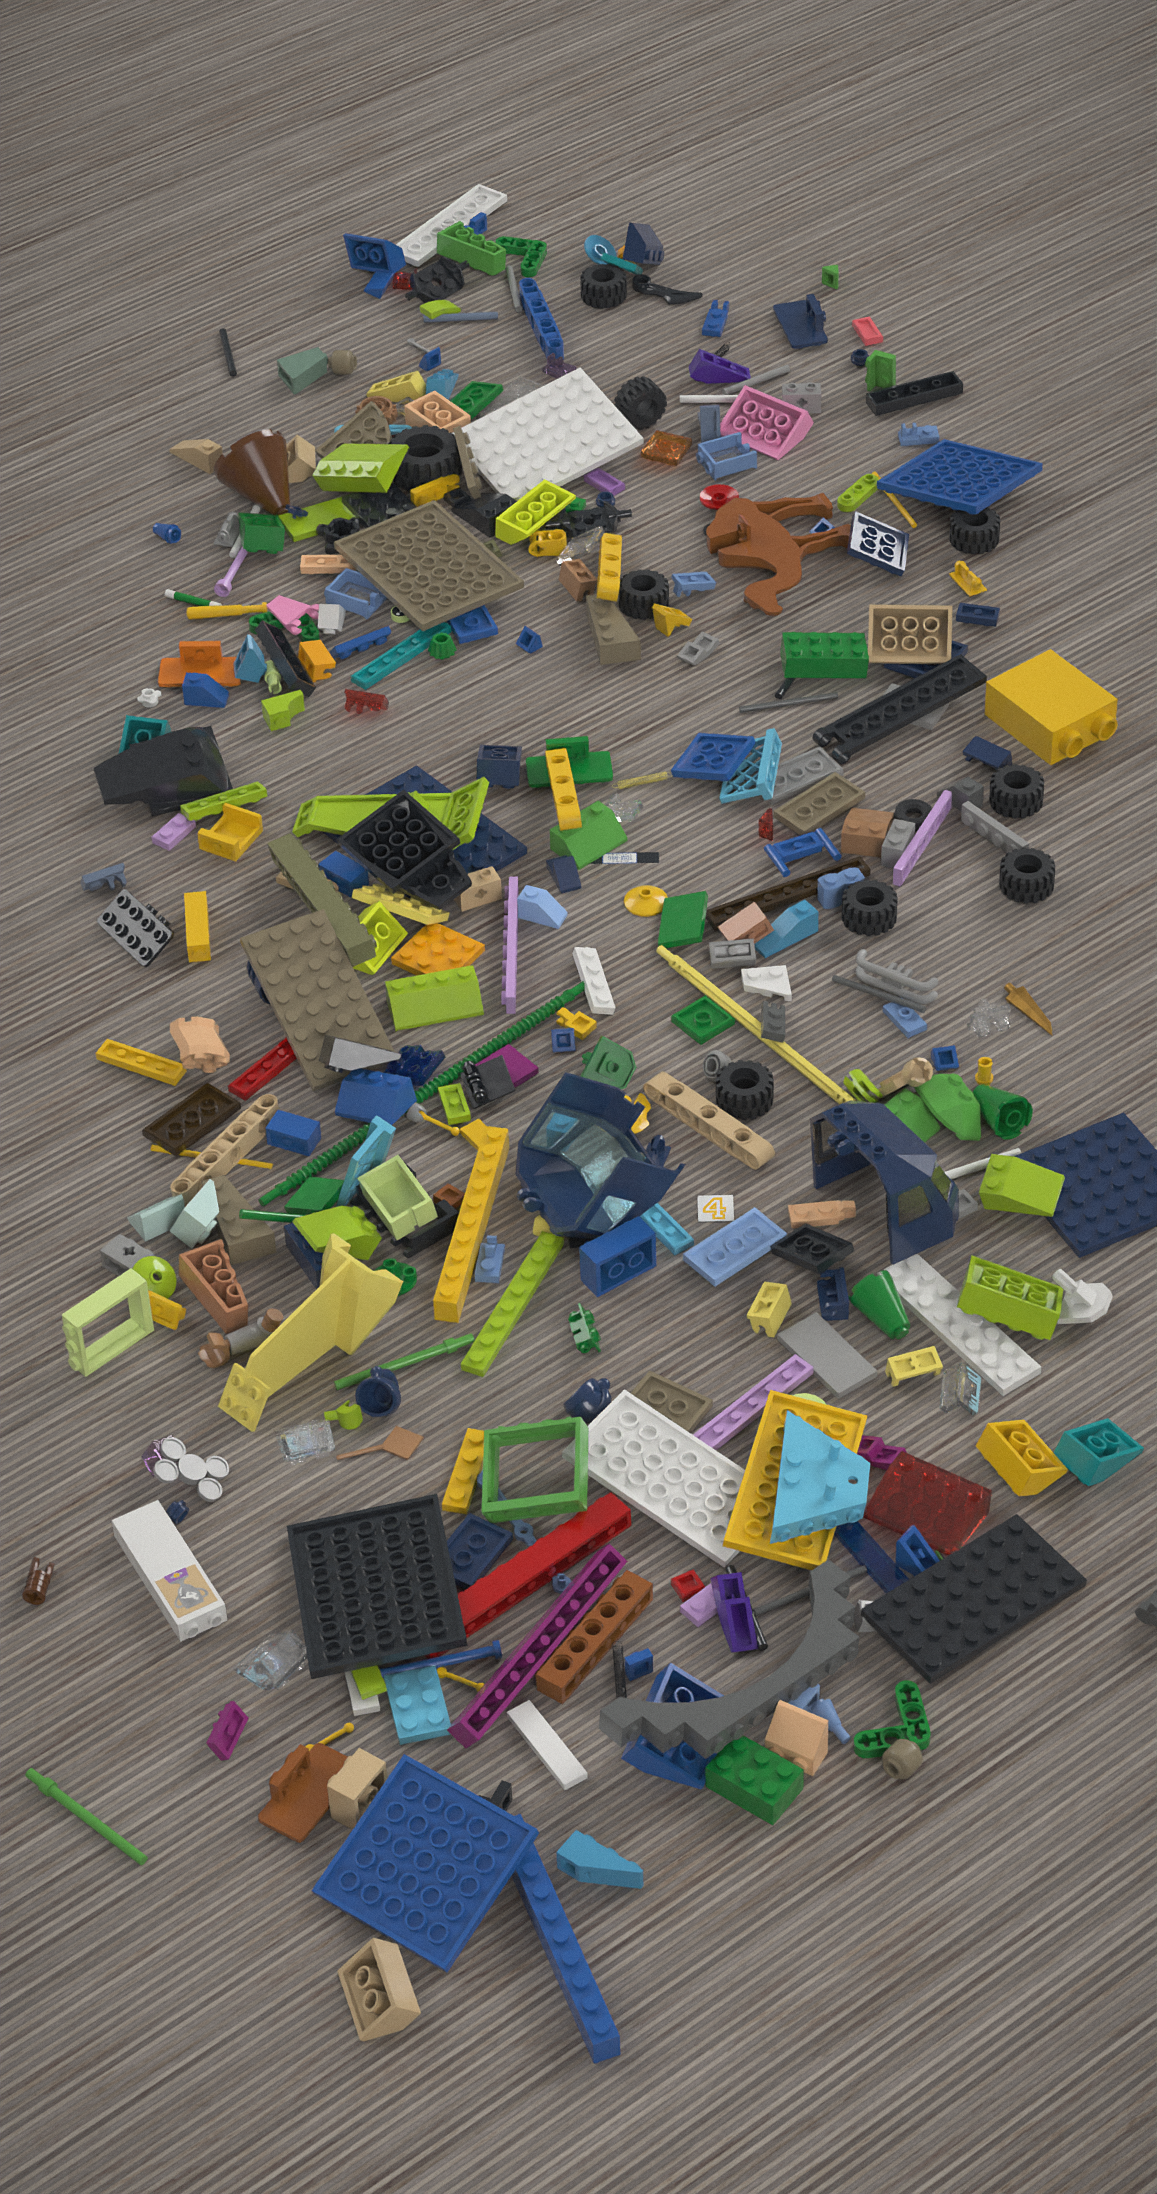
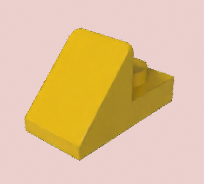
M654 604L652 607L655 627L667 637L671 635L675 626H689L693 620L678 609Z

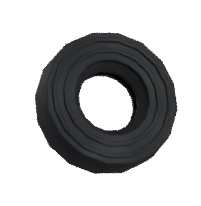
M904 800L896 806L894 819L915 823L916 832L932 808L927 802L922 800ZM914 812L922 816L919 818H909L906 814Z

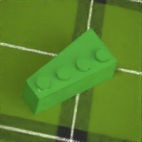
M458 221L437 233L438 254L459 263L467 260L473 269L484 271L488 275H497L505 270L506 249L492 240L486 241L485 236L482 234L476 235L474 229L471 227L465 228L463 222Z

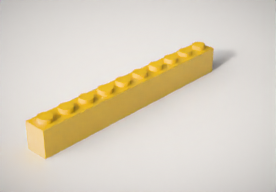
M485 1126L433 1299L435 1320L459 1323L478 1258L480 1244L483 1241L510 1148L507 1128Z

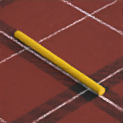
M872 472V474L877 476L879 480L881 479L877 472ZM886 493L911 527L916 528L917 523L893 493Z

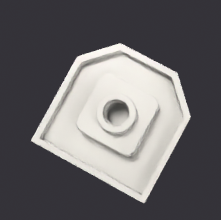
M1058 1269L1053 1274L1052 1279L1066 1291L1061 1305L1058 1324L1092 1323L1107 1313L1113 1296L1103 1283L1086 1284L1082 1280L1075 1282L1062 1269Z

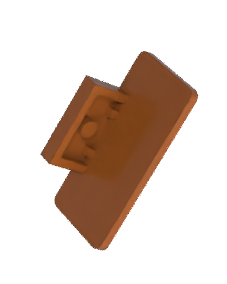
M316 1743L310 1751L309 1748L300 1744L294 1752L288 1754L280 1770L275 1771L270 1777L271 1800L259 1813V1823L295 1842H303L329 1810L328 1781L343 1768L348 1756L322 1743Z

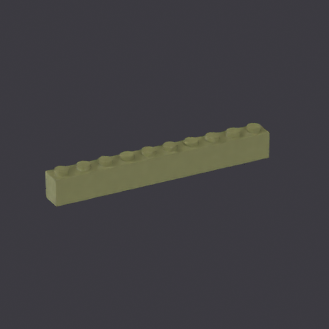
M289 833L268 842L267 845L272 861L283 873L311 913L324 909L352 967L377 957L374 949L377 947L373 935L368 934L367 928L363 923L360 924L357 914L355 912L352 913L348 902H344L340 892L335 891L331 880L328 881L324 871L319 870L317 862L311 859L307 849L304 850L299 839L296 840Z

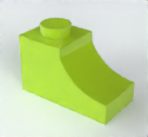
M301 690L261 700L263 718L271 731L291 726L290 720L296 714L305 711L304 697Z

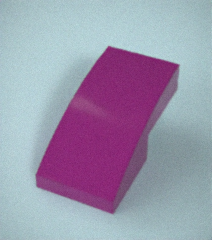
M862 1435L857 1455L870 1462L871 1466L894 1472L908 1456L904 1447L888 1446L884 1444L882 1437Z

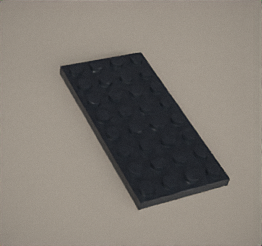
M1016 1514L861 1609L860 1616L865 1618L931 1684L1085 1587L1087 1579Z

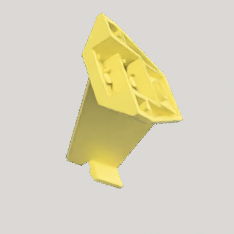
M334 1233L330 1235L323 1253L320 1287L250 1355L245 1369L238 1363L233 1364L218 1407L251 1432L256 1430L269 1396L335 1345L347 1354L353 1355L397 1299L403 1281L386 1269L372 1271L349 1255L348 1252L351 1245Z

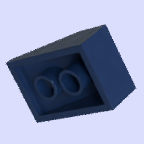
M480 745L477 757L476 780L485 777L489 782L488 788L494 787V785H502L503 788L507 789L519 786L522 746Z

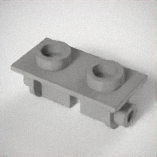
M231 511L227 514V520L224 521L218 532L214 545L233 547L240 533L237 513Z

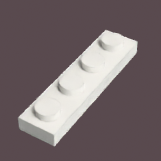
M575 947L572 954L581 982L584 981L585 984L584 991L591 1012L613 1015L615 1005L596 948Z

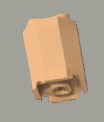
M196 1016L191 1017V1021L185 1022V1018H178L170 1023V1033L180 1050V1060L182 1061L183 1068L202 1069L205 1073H214L216 1068H221L230 1063V1054L219 1036L218 1024L215 1025L213 1019Z

